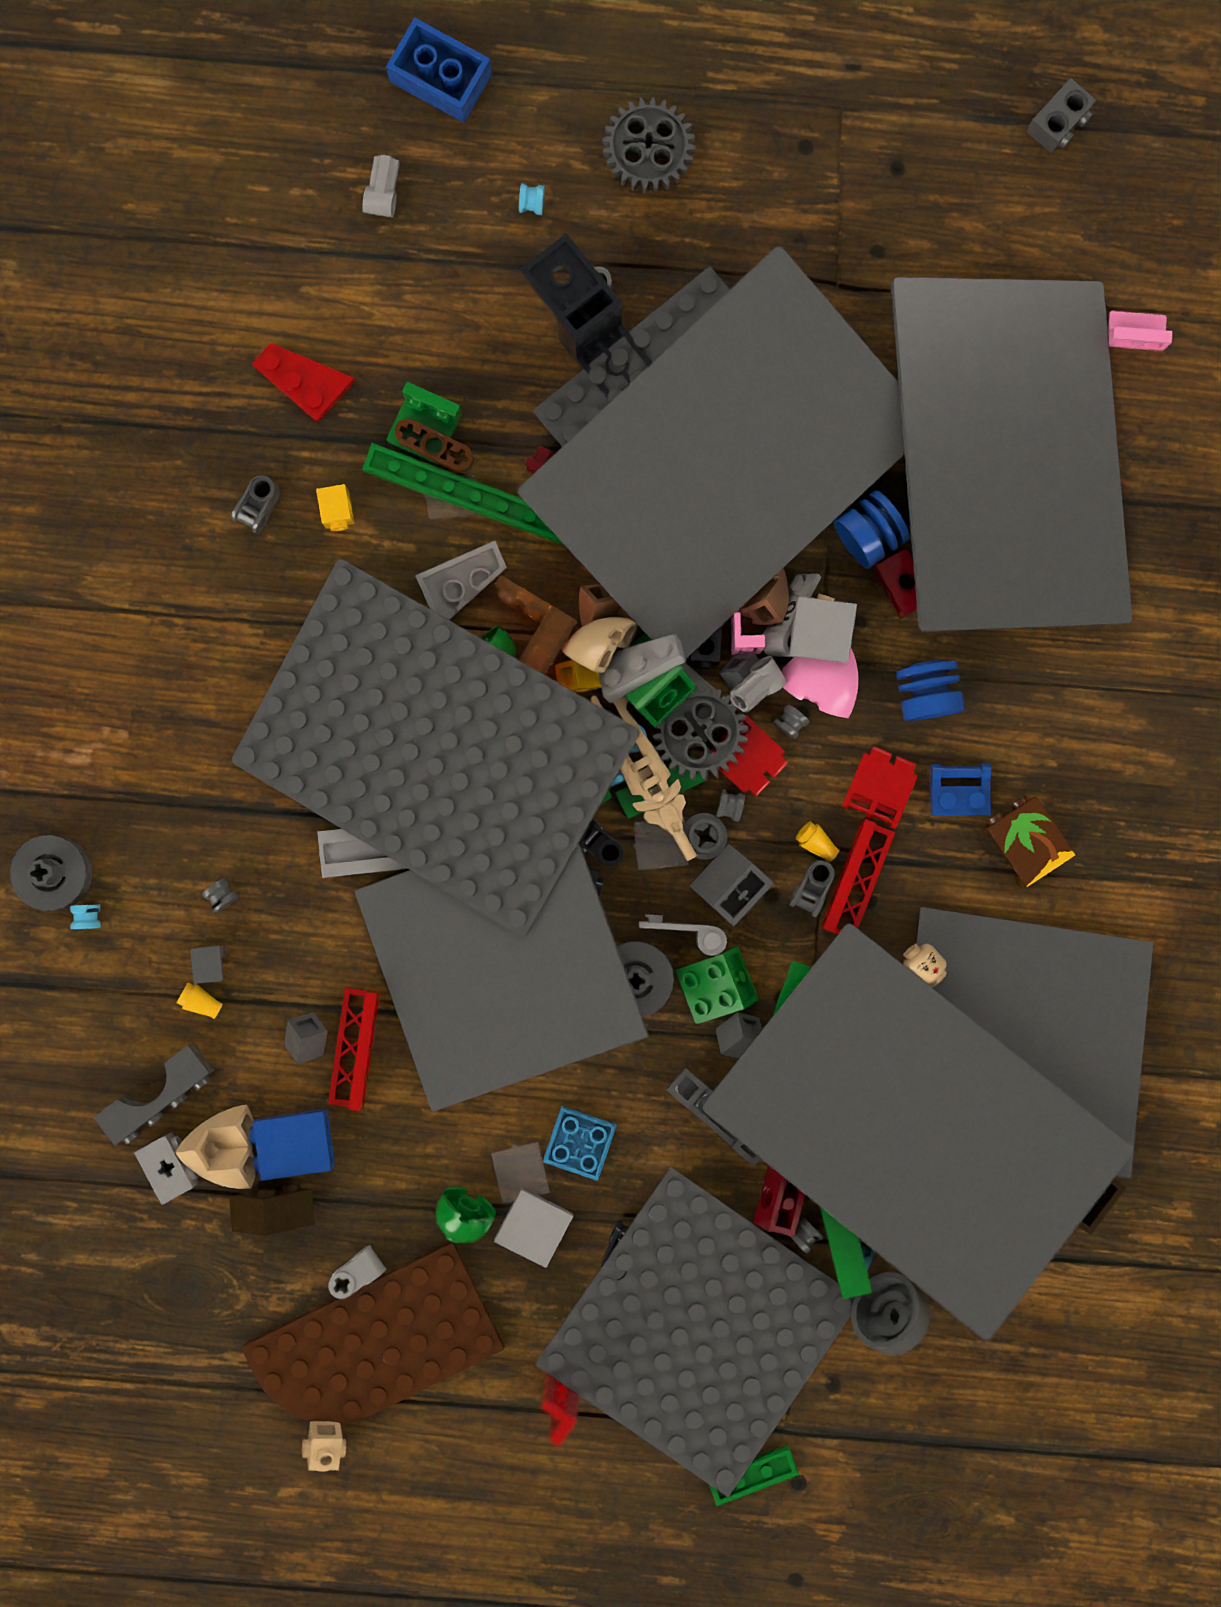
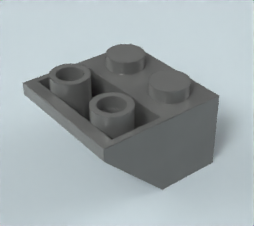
M727 844L723 851L715 857L689 887L731 926H735L774 883L751 861L730 844Z

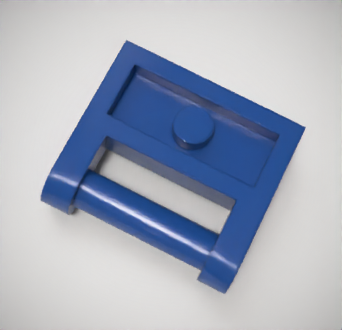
M931 763V816L991 815L990 763H981L980 766H941L940 763ZM941 778H979V786H941Z

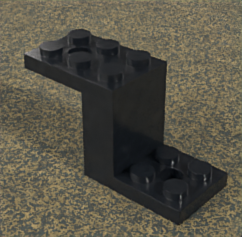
M567 233L520 269V274L557 319L559 341L581 369H585L588 375L591 370L589 364L605 352L608 356L605 363L607 371L614 376L623 375L630 384V376L626 372L629 364L628 361L624 370L617 373L610 370L608 364L611 359V352L608 349L623 336L647 366L652 364V361L645 352L634 344L633 337L622 325V301ZM561 269L568 271L570 279L565 283L556 282L553 278L556 271ZM603 383L597 385L607 397L610 391Z

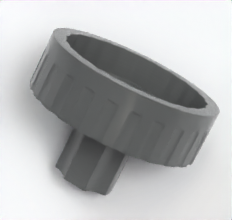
M42 835L30 839V841L25 842L17 850L10 867V881L12 882L13 890L26 905L41 911L63 910L78 903L87 893L92 881V864L84 848L76 841L64 836ZM45 869H47L48 871L47 875H44L43 871ZM63 877H65L64 880H63V882H62L59 886L54 887V886L58 885V884L61 882V880H62Z
M628 941L617 945L624 968H626L629 982L630 978L633 977V973H638L641 978L639 988H633V984L630 982L641 1015L646 1017L652 1013L654 1014L665 1005L673 989L674 976L669 960L662 951L647 942Z
M885 1272L873 1276L869 1279L872 1293L856 1296L851 1311L854 1332L864 1344L881 1354L890 1356L904 1354L917 1346L928 1329L931 1316L928 1297L918 1285L899 1273ZM892 1300H898V1301H900V1302H892V1303L888 1304V1303H889L890 1301H892Z

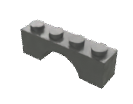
M195 1043L187 1045L164 1063L166 1084L157 1099L152 1102L141 1103L123 1096L93 1117L114 1146L123 1141L126 1145L141 1135L138 1129L147 1123L151 1127L164 1117L162 1111L169 1105L173 1109L188 1098L185 1095L186 1092L193 1087L198 1091L211 1081L208 1075L214 1072L215 1069Z

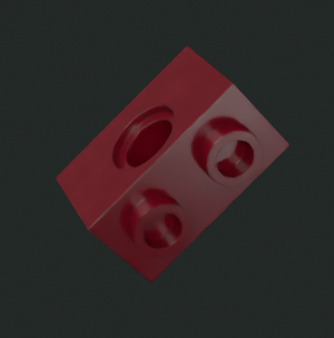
M906 548L877 564L872 569L900 620L917 611L913 553L909 554ZM901 576L909 577L913 583L912 589L906 590L902 588L899 584V578Z
M768 1166L753 1224L769 1231L794 1237L805 1193L771 1166Z

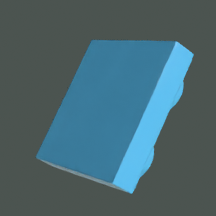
M562 1105L543 1162L598 1181L617 1124Z

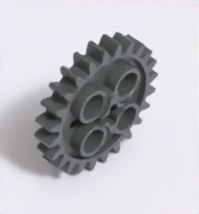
M654 97L651 98L649 105H645L643 98H640L639 106L635 107L629 101L628 111L619 107V118L615 116L610 117L612 126H605L607 137L602 138V145L606 147L603 149V157L609 158L606 161L607 168L615 167L612 171L613 178L622 175V186L630 181L632 183L631 191L634 192L637 186L640 185L642 186L643 194H646L648 186H652L656 194L658 193V186L661 184L666 190H669V180L678 184L680 178L678 173L687 175L688 169L685 165H692L693 158L690 155L695 154V146L692 145L695 141V134H688L691 131L692 125L691 123L683 124L685 121L684 113L676 116V105L668 110L666 109V100H663L660 106H656ZM640 127L643 131L639 134H633L629 129ZM661 129H666L671 132V135L662 137L657 132ZM646 143L652 144L650 149L646 148ZM634 154L640 157V160L632 163L626 158ZM664 157L669 162L665 165H659L655 162V159Z
M697 686L694 694H690L656 727L661 733L654 735L653 738L655 741L662 742L656 747V750L658 752L666 751L661 760L664 763L672 760L669 769L674 771L680 767L679 775L681 777H684L689 771L690 778L694 781L698 773H701L704 781H707L709 772H712L716 778H719L718 769L722 768L727 773L730 772L727 763L730 761L738 764L734 755L736 753H745L739 745L748 743V739L742 736L741 733L749 731V728L746 725H740L741 722L746 720L745 714H737L740 710L738 707L730 706L732 703L730 700L731 695L722 699L723 692L721 689H718L712 695L710 686L706 687L704 693H701ZM703 707H710L712 709V713L707 719L698 718V712ZM687 712L691 713L717 750L716 754H712L703 740L697 736L696 730L685 716ZM679 724L688 725V730L683 736L674 735V729ZM718 731H728L726 741L722 743L714 741V736ZM694 748H704L702 758L698 760L690 758V753Z

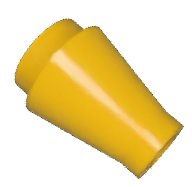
M811 821L805 824L796 836V840L800 842V847L823 858L828 863L834 860L840 851L820 825L813 824Z
M189 982L177 1001V1004L183 1006V1010L209 1016L213 1019L216 1018L223 1003L217 1001L198 984L193 985Z

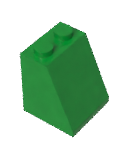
M644 633L641 637L634 639L629 647L652 640ZM678 665L624 696L656 728L697 689V686Z

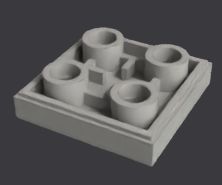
M797 596L789 655L848 663L857 604Z
M521 1187L494 1238V1242L546 1268L574 1215L572 1212Z

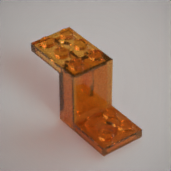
M500 576L495 584L500 601L512 609H515L516 605L523 609L524 615L538 624L542 620L519 661L549 677L563 655L562 649L578 630L577 620L507 578Z

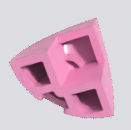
M851 647L848 663L794 657L782 669L781 672L787 680L783 688L799 700L805 698L816 703L819 706V710L849 718L858 691V668Z

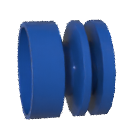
M877 490L868 494V500L861 499L858 502L860 514L856 510L849 508L833 521L835 530L844 546L855 560L866 569L871 568L885 557L883 546L890 551H894L898 548V543L903 545L910 539L907 526L898 510Z
M925 661L912 664L908 668L896 672L897 680H911V683L900 685L898 687L899 691L913 692L912 698L901 702L904 721L924 720L966 711L963 693L960 691H948L949 685L960 681V676L958 675L946 676V673L958 669L957 661Z

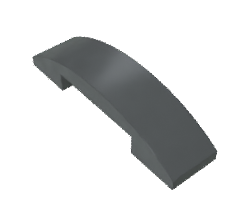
M685 1067L666 1090L730 1144L752 1166H755L761 1157L704 1112L703 1104L713 1093V1090Z

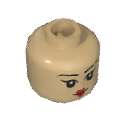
M914 944L905 951L903 956L906 959L903 965L930 987L936 986L946 976L947 962L932 945L923 944L918 946Z

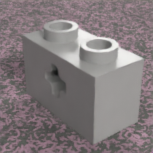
M173 1132L134 1152L161 1205L199 1184L197 1179L199 1175L189 1169L175 1154L182 1140L178 1136H174ZM172 1162L174 1168L167 1171L165 1165Z

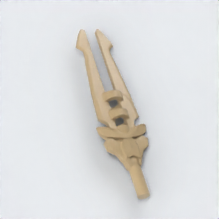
M593 695L591 702L603 708L598 698ZM622 696L613 701L622 720L639 730V736L635 743L643 756L638 761L632 762L628 755L620 769L631 794L641 795L644 801L633 803V806L637 811L645 812L643 818L648 824H656L673 835L686 861H689L697 855L683 831L682 810L686 801L684 795L678 794L681 788L680 782L677 779L670 787L667 785V779L671 775L641 728L627 711L626 705L629 700ZM658 784V785L655 786L654 788L648 790L650 787H652V786Z

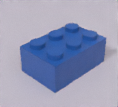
M415 17L386 66L391 83L465 123L492 76L491 61L488 57Z

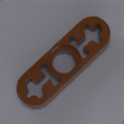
M403 419L397 423L395 437L401 446L457 473H465L472 468L474 457L472 451L466 445L412 419ZM413 427L414 434L422 438L420 447H417L419 442L413 437H408L407 440H404V435L401 431ZM431 439H439L443 444L441 451L436 454L428 452L426 450L427 442ZM448 445L452 446L450 451L455 455H460L464 452L465 458L468 461L466 463L461 462L459 466L456 465L455 458L447 454ZM447 454V459H442Z

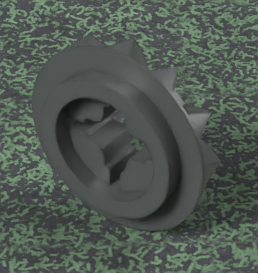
M700 813L692 816L683 825V831L697 855L694 858L712 859L718 856L725 848L727 830L718 817L708 813ZM708 828L707 836L714 843L705 841L698 847L700 837L695 832H703Z

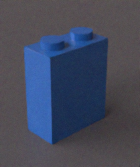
M328 1108L262 1117L253 1121V1126L250 1127V1140L252 1144H256L257 1155L254 1156V1169L256 1173H260L261 1181L331 1171L335 1167Z

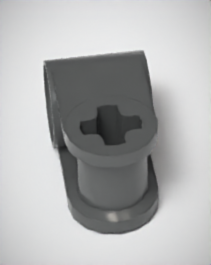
M260 475L254 477L242 498L234 507L231 520L233 522L239 521L252 528L253 533L259 534L265 527L271 511L279 500L280 489L278 485L267 476ZM264 484H269L270 493L266 497H259V488ZM248 513V514L252 515V516L254 517V519L250 518V517L247 516L246 514Z
M823 860L810 862L801 881L794 890L789 906L794 907L796 905L811 912V916L816 918L834 879L835 874L832 865ZM818 865H824L827 869V877L822 881H816L812 875L813 869ZM804 896L808 899L813 900V903L802 899V897Z

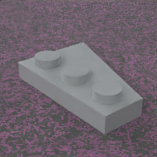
M493 541L415 576L429 608L450 620L507 567L496 541Z
M674 634L615 651L605 673L599 672L603 697L609 703H612L685 662L682 644L678 637Z

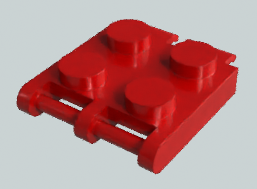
M745 714L746 720L741 722L740 725L745 723L749 731L741 733V735L748 739V743L739 745L745 753H736L734 755L738 764L730 761L727 763L730 772L727 773L722 768L718 770L743 794L749 790L757 797L770 783L763 774L767 772L775 778L788 762L782 757L785 751ZM724 731L721 734L722 738L717 743L726 741L728 732ZM713 747L710 752L715 754L717 750Z
M872 746L869 754H862L841 807L847 809L849 806L865 813L867 818L875 817L889 823V827L896 829L918 775L913 773L916 763L896 756L892 765L889 763L892 753ZM851 799H853V800H855V801H857V802H859V803L865 804V805L869 806V808H866V807H864V806H861V805H859V804H856V803L852 802ZM877 809V810H879V811H881V812H883V813H885V814H889V815L893 816V818H890V817H887V816H885V815H883V814H880V813H878V812H875V810Z

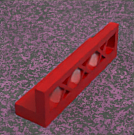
M861 820L820 928L838 935L841 929L836 927L841 914L847 911L850 912L854 921L852 925L857 929L859 928L895 832L876 825L877 823L870 820ZM873 832L886 835L882 848L872 851L869 842ZM880 852L879 857H878L877 862H876V859H875V857H874V854H877V853ZM870 857L874 870L871 875L861 879L858 870L862 860ZM869 880L867 888H865L863 882ZM860 884L864 893L862 901L851 905L848 900L850 891L853 886ZM859 906V909L855 916L853 909Z
M345 987L328 1104L349 1107L348 1110L361 1111L364 1108L380 992ZM351 995L365 996L363 1011L357 1016L349 1006ZM348 1013L353 1018L349 1022H347ZM355 1021L360 1027L358 1041L352 1045L345 1036L346 1027ZM344 1042L349 1047L345 1051H343ZM351 1050L356 1057L354 1070L347 1073L341 1065V1059L343 1055ZM341 1071L344 1077L339 1080V1073ZM347 1079L352 1086L350 1100L336 1098L338 1085Z
M545 1373L541 1408L551 1414L549 1441L560 1447L577 1422L578 1394L548 1373Z

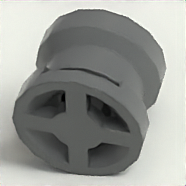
M787 704L784 707L783 715L780 718H776L773 724L785 735L796 740L799 736L798 731L802 727H806L810 721L796 708Z
M722 789L716 817L727 816L731 817L733 821L739 822L746 794H730L726 789Z
M226 878L220 879L201 894L205 900L211 902V909L214 913L220 912L239 898V895L228 887L229 882Z
M804 1215L796 1227L794 1237L790 1236L806 1254L811 1251V1245L824 1238Z

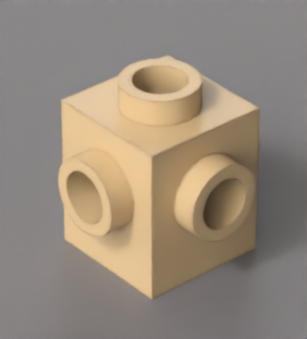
M310 1421L308 1439H303L302 1458H307L309 1470L319 1472L339 1470L340 1458L346 1455V1439L342 1437L340 1423Z

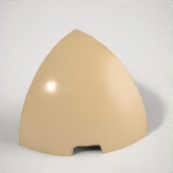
M607 617L594 620L577 630L566 642L562 652L592 671L605 673L616 648L629 647L638 625L634 620L623 617Z
M248 1106L233 1107L209 1118L182 1141L175 1154L189 1169L208 1181L229 1188L251 1189L256 1176L254 1169V1156L256 1155L252 1153V1143L250 1140V1127L253 1126L254 1119Z

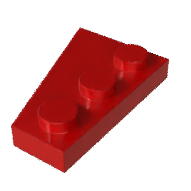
M270 343L252 363L256 370L317 423L356 381L355 378L273 343Z

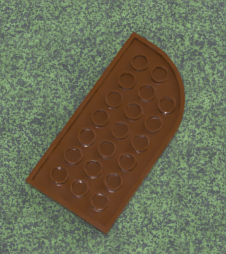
M453 1242L373 1280L345 1299L337 1298L241 1347L259 1385L277 1405L292 1415L307 1421H331L340 1424L351 1423L369 1417L505 1348L458 1248Z

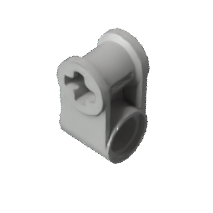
M370 1245L356 1253L348 1262L333 1273L328 1286L330 1293L334 1297L345 1299L386 1271L385 1266ZM339 1277L342 1280L346 1278L349 1280L347 1288L344 1285L341 1287L337 1286Z

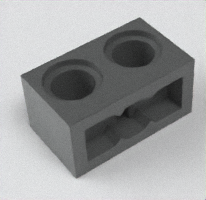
M1070 78L1035 116L1026 132L1052 154L1058 146L1063 149L1075 135L1072 131L1077 125L1082 128L1094 114L1090 110L1097 100ZM1067 104L1075 105L1078 111L1071 110ZM1048 125H1055L1059 132H1053Z

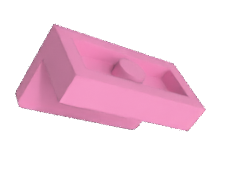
M1111 311L1108 314L1107 323L1109 347L1163 351L1172 343V331H1166L1167 317L1157 314Z
M740 612L734 613L730 620L731 655L744 653L761 654L765 648V635L741 636Z

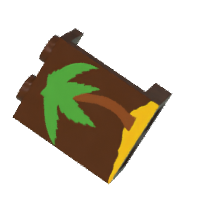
M1024 795L1010 804L1013 809L1003 815L1000 811L988 818L986 821L989 825L982 829L985 834H991L1017 874L1014 878L1020 887L1030 886L1075 856V853L1038 797L1027 798Z

